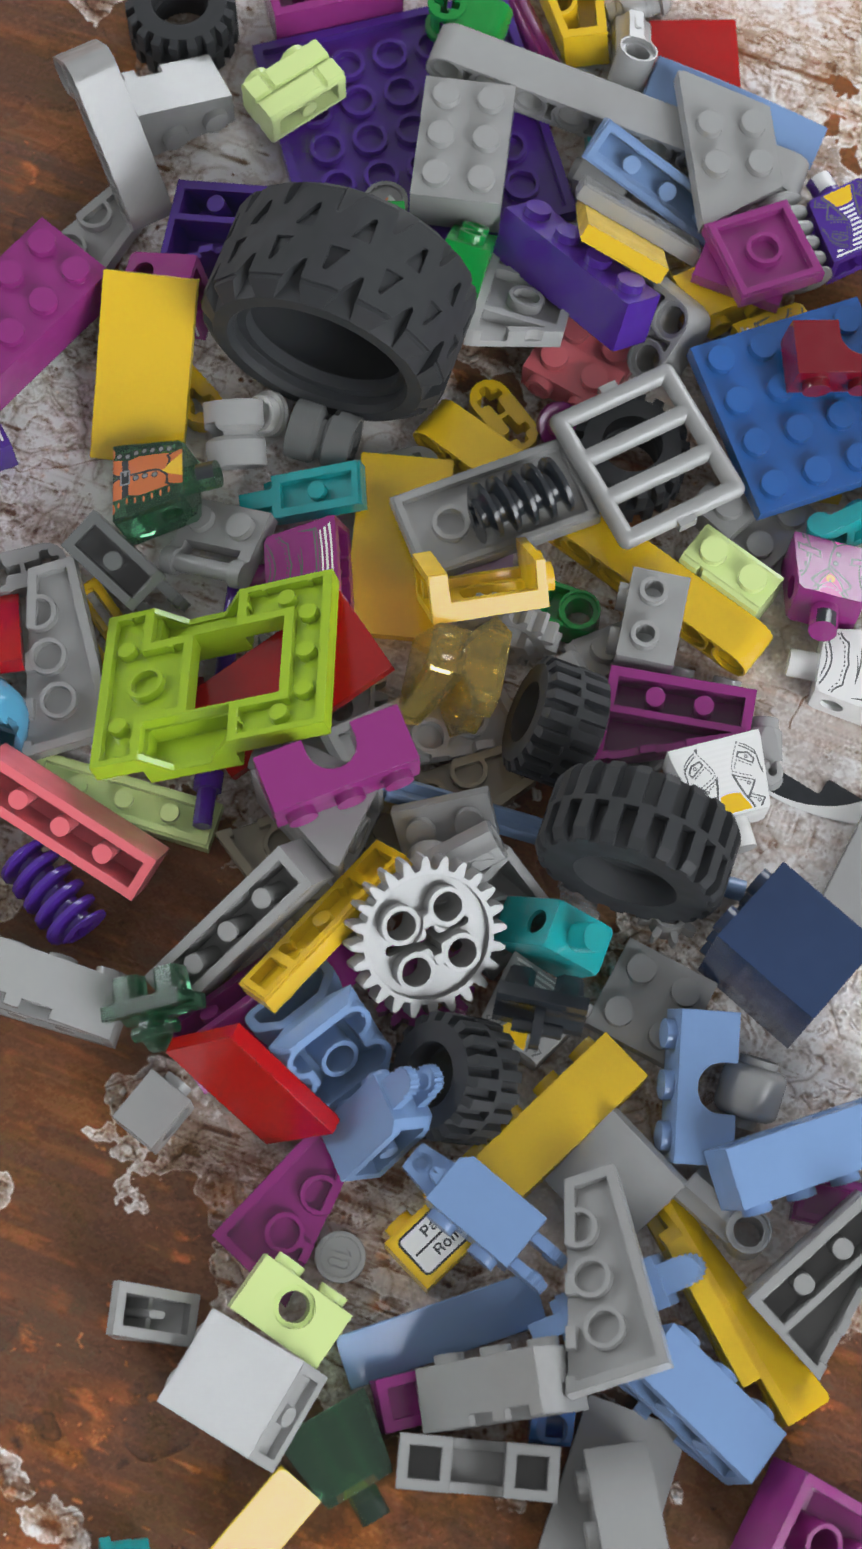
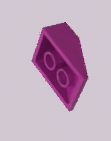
M774 1456L730 1549H862V1503L809 1472Z

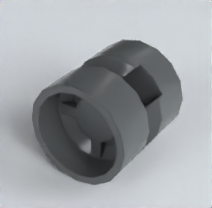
M300 398L288 422L283 443V455L305 463H310L317 458L321 466L353 461L360 444L364 418L342 410H338L334 415H330L326 405Z

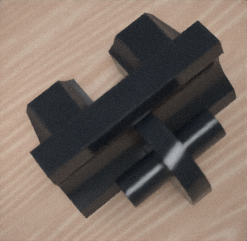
M514 964L510 967L505 981L499 980L492 1019L512 1023L511 1031L530 1034L527 1049L538 1051L541 1037L561 1040L562 1034L582 1036L590 998L584 997V982L582 978L564 974L557 976L554 991L534 987L537 972L531 967Z

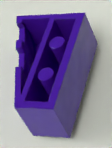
M178 179L160 253L197 255L209 280L240 205L256 191H262L268 186Z

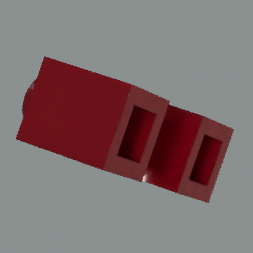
M793 320L780 341L786 393H802L806 397H819L829 392H848L852 396H862V354L851 350L844 343L840 333L839 320Z

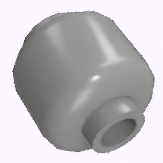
M740 1053L738 1064H724L714 1095V1103L720 1110L730 1115H736V1127L754 1131L757 1123L769 1124L776 1120L787 1086L786 1078L778 1073L779 1064L746 1053Z

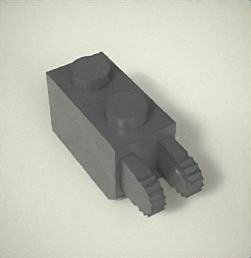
M93 510L61 544L72 557L131 611L135 609L137 611L152 609L144 599L155 588H158L167 597V601L176 609L185 612L191 606L164 579L166 575L98 511Z

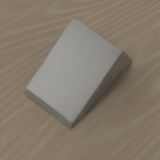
M113 1280L106 1335L116 1340L189 1347L196 1331L200 1295Z

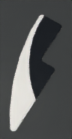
M783 773V783L774 791H769V795L773 798L815 816L850 824H858L862 816V799L831 780L827 781L820 793H816Z

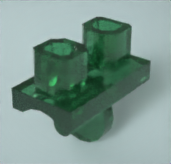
M167 963L154 967L155 993L148 994L146 976L134 974L112 979L113 1004L100 1008L101 1022L108 1024L121 1021L125 1027L133 1028L131 1030V1038L134 1043L143 1042L146 1048L153 1053L166 1051L173 1038V1033L181 1031V1022L174 1016L207 1008L205 993L191 990L190 979L185 965Z

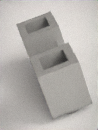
M400 1432L395 1488L557 1503L561 1447Z

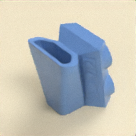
M326 960L275 1014L260 1003L246 1014L245 1022L254 1035L268 1045L270 1052L332 1111H335L341 1101L350 1098L362 1086L361 1081L368 1074L390 1068L392 1053L390 1043L378 1029L371 1018L370 1011L363 1005L351 984L342 988L337 973Z

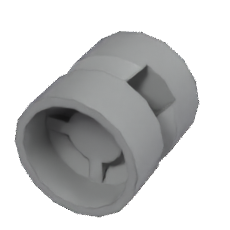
M234 398L203 403L204 428L212 434V439L206 442L207 462L214 460L213 470H241L267 466L266 440L258 435V431L264 427L262 399Z

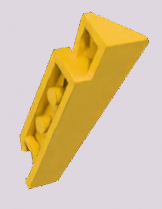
M672 1199L647 1224V1227L665 1260L692 1252L694 1255L698 1253V1256L703 1257L702 1260L704 1262L706 1261L705 1267L707 1269H705L706 1275H703V1280H699L698 1283L694 1282V1285L682 1289V1292L720 1362L728 1367L737 1377L736 1384L742 1389L755 1382L780 1428L794 1424L829 1401L827 1391L809 1368L745 1298L742 1292L747 1288L695 1218Z

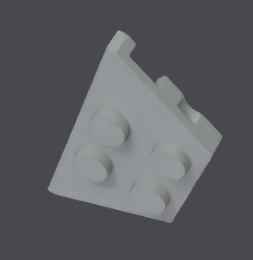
M678 71L673 82L699 234L702 233L704 224L746 212L751 205L760 204L768 197L780 192L784 184L770 106L687 71Z
M492 253L476 301V309L463 344L487 347H560L569 313L562 308L560 310L544 297L541 292L523 280L519 273L510 266H506L500 261L498 256Z

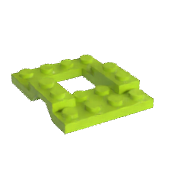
M328 569L239 589L225 612L193 619L157 608L109 618L89 770L95 778L103 780L144 772L150 782L154 783L244 765L245 751L331 734L339 579L334 570ZM283 630L278 692L195 709L200 661L252 650L254 648L255 635Z

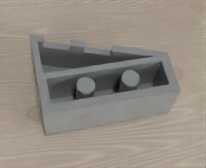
M0 937V1015L113 1049L116 1048L134 995L129 982L124 981L125 975L123 973L103 966H97L96 970L79 965L77 960L56 952L48 954L31 948L22 942Z

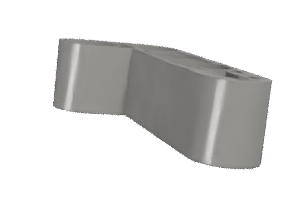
M93 39L53 56L58 76L66 92L77 103L118 207L129 229L134 232L168 217L172 207L170 197L118 65L108 46L97 39Z
M626 267V268H627L628 270H630L631 272H634V273L638 274L637 272H635V271L631 270L630 268ZM640 275L645 280V283L661 296L646 341L631 346L628 352L627 364L629 370L637 377L654 369V357L658 352L659 363L657 367L662 364H670L680 376L689 364L686 354L690 347L702 344L709 332V313L700 303L666 276L661 284H656ZM684 313V325L682 329L679 331L678 321L680 316Z

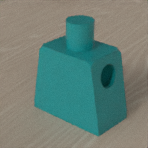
M507 896L503 906L504 909L499 916V920L507 924V929L494 934L496 940L506 945L505 950L512 954L515 951L537 967L555 977L564 974L580 978L597 975L613 935L611 927L559 899ZM532 926H543L539 931L531 932Z

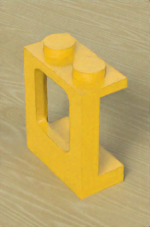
M526 537L516 538L518 566L449 577L431 551L414 553L412 558L417 600L433 625L550 607L548 591L555 590V575L551 561L545 562L541 550H536ZM479 592H480V593H482V594H484V595H482V596H476V593H479Z

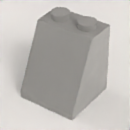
M296 741L254 749L248 762V769L252 770L251 784L254 786L257 803L273 821L274 818L255 772L253 757ZM303 743L310 760L322 768L334 769L348 763ZM383 788L366 794V799L351 808L338 809L337 806L318 812V817L306 825L291 828L287 824L279 828L291 841L303 838L333 873L334 877L328 882L332 886L360 857L384 808Z

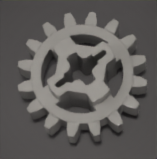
M479 592V593H476V596H482V595H484V594H482V593H480V592ZM540 609L457 621V626L461 627L460 635L471 638V646L477 647L488 656L494 655L510 665L520 664L526 666L528 661L536 664L545 656L551 655L554 657L563 633L558 632L560 628L559 623L549 621L550 614L542 612Z

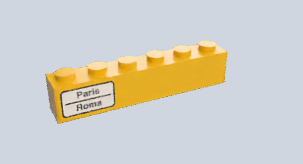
M606 1032L596 1041L590 1036L585 1038L569 1054L568 1057L573 1063L560 1076L554 1070L547 1074L532 1090L537 1096L532 1103L524 1110L519 1105H515L511 1109L513 1117L508 1125L501 1124V1133L487 1145L485 1143L473 1145L462 1157L477 1158L525 1199L613 1109L619 1108L644 1084L649 1076ZM424 1205L414 1215L405 1210L386 1228L385 1232L390 1238L384 1243V1249L427 1294L468 1254L467 1249L472 1244L457 1231L449 1237L438 1229L426 1217L431 1209Z

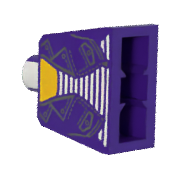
M822 171L814 175L806 184V188L813 199L806 205L807 216L804 220H809L813 223L814 230L810 235H815L820 240V246L816 251H822L826 255V261L822 266H828L832 270V277L825 283L828 285L862 269V179L857 178L842 186H838L829 171Z

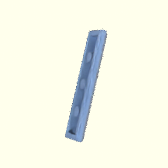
M605 117L581 157L671 224L698 239L699 244L704 247L706 242L702 234H698L689 178L611 119Z
M517 1276L339 1335L336 1344L350 1389L353 1390L370 1384V1380L406 1372L433 1363V1356L465 1352L529 1330V1324L546 1318L540 1295Z

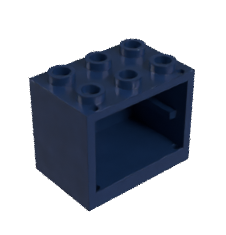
M783 862L773 874L765 868L745 891L747 893L738 903L739 906L736 908L731 905L712 927L713 931L706 938L707 942L699 951L705 957L698 971L705 977L718 983L717 987L786 1048H789L861 966L862 928Z

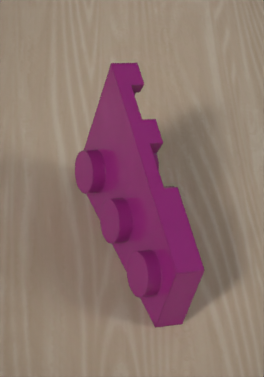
M322 1136L301 1139L211 1234L249 1273L263 1253L275 1259L281 1251L303 1268L307 1264L326 1218L330 1214L344 1182H341ZM294 1291L286 1293L279 1302L284 1307H287Z

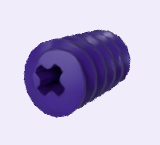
M33 840L12 854L3 866L0 876L6 884L13 885L12 892L15 897L24 900L23 907L27 913L36 915L34 922L39 929L47 930L46 938L51 945L76 942L96 928L107 914L104 909L89 914L87 910L95 901V897L92 894H87L80 898L75 896L84 885L83 881L80 878L68 883L64 881L72 871L71 865L67 863L54 868L53 864L59 859L60 855L52 850L43 853L42 849L45 845L37 840Z

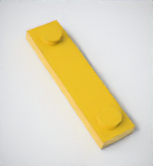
M375 840L239 982V986L248 996L275 1014L353 932L344 924V921L350 918H359L360 911L351 904L352 899L366 901L369 897L362 883L365 881L377 887L381 883L377 872L379 867L393 874L396 872V857H401L410 866H413L408 857L385 843Z

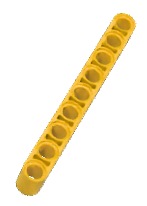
M442 399L412 434L418 446L431 449L438 459L454 460V474L522 451L464 408L448 399ZM602 515L600 523L548 541L617 592L620 581L630 583L634 566L691 578L679 637L731 674L743 677L773 640L770 630L760 620L651 542L646 541L627 550L621 548Z

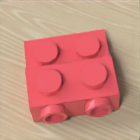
M568 317L560 347H534L523 364L521 383L533 395L539 398H550L555 402L562 401L574 406L598 395V387L615 380L619 385L628 381L632 375L627 364L628 352L631 347L612 352L572 318Z

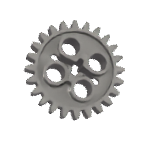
M415 852L413 866H410L401 857H396L395 873L391 874L382 867H379L377 872L381 883L376 887L364 881L362 886L369 897L366 901L356 899L351 901V904L360 911L359 918H350L344 921L347 927L356 932V936L344 940L343 945L350 951L358 953L346 961L347 965L354 971H361L355 979L357 984L363 989L370 988L368 995L378 1004L385 1000L384 1006L394 1013L403 1005V1011L410 1017L415 1018L422 1006L423 1011L430 1015V1012L438 1010V1003H441L449 1011L453 1012L456 1007L455 996L461 995L471 1002L473 996L469 986L474 982L486 987L488 983L481 972L484 968L498 969L499 967L489 957L491 951L505 950L506 945L496 940L494 934L507 929V924L493 918V916L504 909L503 904L495 899H489L496 889L487 882L480 883L483 874L473 867L466 870L467 863L457 857H454L449 863L447 856L440 852H435L431 862H429L426 855L421 852ZM448 892V901L445 907L438 912H434L433 905L436 898L440 894ZM402 911L403 919L399 927L387 932L389 918L396 912ZM463 916H465L464 922L455 925L463 918ZM463 938L460 952L454 957L449 958L448 951L452 943L457 939ZM396 945L393 948H391L387 954H385V950L387 947ZM417 958L418 964L415 971L409 976L402 977V970L407 961Z

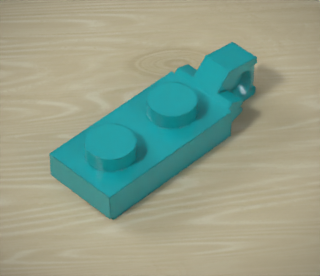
M353 460L273 475L270 482L264 483V490L239 495V506L270 512L277 520V525L279 526L320 519L330 515L336 516L367 510L365 466L360 460Z

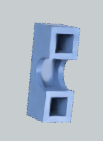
M673 1008L667 1009V1018H663L661 1021L659 1042L661 1048L665 1049L664 1069H660L657 1076L656 1090L659 1100H662V1118L655 1125L654 1146L670 1163L707 1165L704 1150L735 1140L736 1115L714 1113L708 1110L699 1098L698 1082L702 1073L713 1064H738L741 1012Z

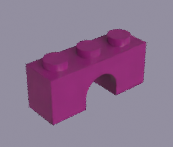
M398 704L349 721L350 738L356 751L352 759L339 768L327 769L313 763L308 757L301 740L253 757L257 778L277 828L287 824L291 828L306 825L318 817V812L337 806L338 809L351 808L363 802L368 793L384 787L386 791H395L413 782V776L420 774V757Z

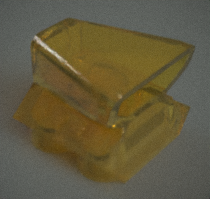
M497 615L474 631L441 622L415 637L411 644L398 705L406 724L419 725L439 708L451 738L463 733L475 735L483 717H491L501 696L513 634Z

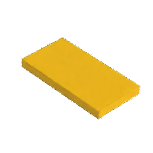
M103 269L90 458L113 460L114 450L115 461H129L139 456L171 453L182 449V467L184 466L199 279ZM160 446L164 447V450L162 452L158 451V448ZM167 446H172V450L166 451ZM155 447V452L150 453V448ZM147 448L148 451L146 454H142L141 450ZM135 450H139L138 456L133 455ZM122 454V459L118 460L116 458L117 455ZM130 454V459L126 460L124 458L125 455Z
M361 452V462L365 466L367 510L355 512L351 549L354 611L373 638L437 644L439 624H432L417 600L413 559L390 507L389 498L453 476L454 460Z

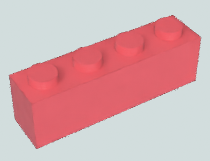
M8 743L0 745V817L130 901L138 896L147 887L170 848Z

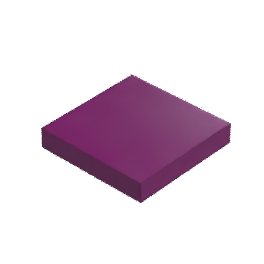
M787 199L710 222L703 226L701 234L738 308L822 282L825 272Z

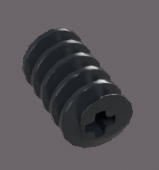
M546 456L538 461L537 467L532 463L523 464L520 468V475L515 470L509 469L504 472L502 481L497 476H490L485 481V487L480 483L473 482L467 488L469 518L477 538L483 544L487 543V528L491 527L495 534L502 538L505 535L504 522L509 521L513 528L519 532L522 530V515L526 514L534 525L540 524L539 509L544 508L548 515L554 519L558 516V502H562L570 513L573 512L575 506L572 490L564 473L553 459Z

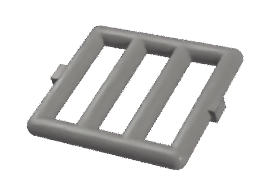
M662 364L619 385L615 380L598 387V395L553 415L550 419V427L617 543L623 549L627 550L636 547L675 527L678 532L684 531L696 525L698 516L728 503L744 493V483L679 375L670 364ZM664 387L675 406L674 408L587 449L584 448L573 429L574 426L655 388ZM686 424L698 446L608 488L595 467L596 465ZM709 462L721 485L630 527L618 504Z

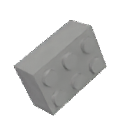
M426 76L410 189V213L418 217L427 225L453 227L454 224L462 226L463 221H472L489 227V232L499 233L516 86Z

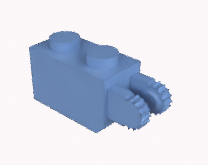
M425 1064L419 1067V1070L412 1069V1066H399L395 1069V1072L391 1073L387 1069L374 1071L362 1079V1086L350 1098L338 1103L334 1112L338 1115L340 1121L333 1134L322 1135V1138L341 1182L380 1178L429 1131L432 1113L428 1104L443 1089L444 1076L440 1067H436V1064Z

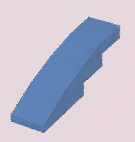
M662 56L657 57L642 94L677 107L673 80L678 71H687L770 106L776 144L801 154L807 159L810 170L828 129L827 127L706 73Z

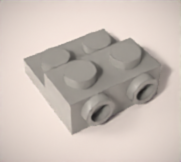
M709 482L696 496L717 486L713 482ZM743 493L740 497L698 516L694 527L701 531L705 525H711L773 569L783 560L794 531L806 534L807 520L809 516L817 512L808 504L756 521L747 498Z

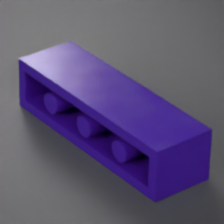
M532 199L524 203L505 207L493 251L502 263L513 268L523 280L541 292L544 297L560 310L562 308L569 313L570 318L612 352L646 341L661 296L658 292L646 284L640 275L631 272L621 263L582 242L578 227L568 223L555 213L548 203L539 199Z

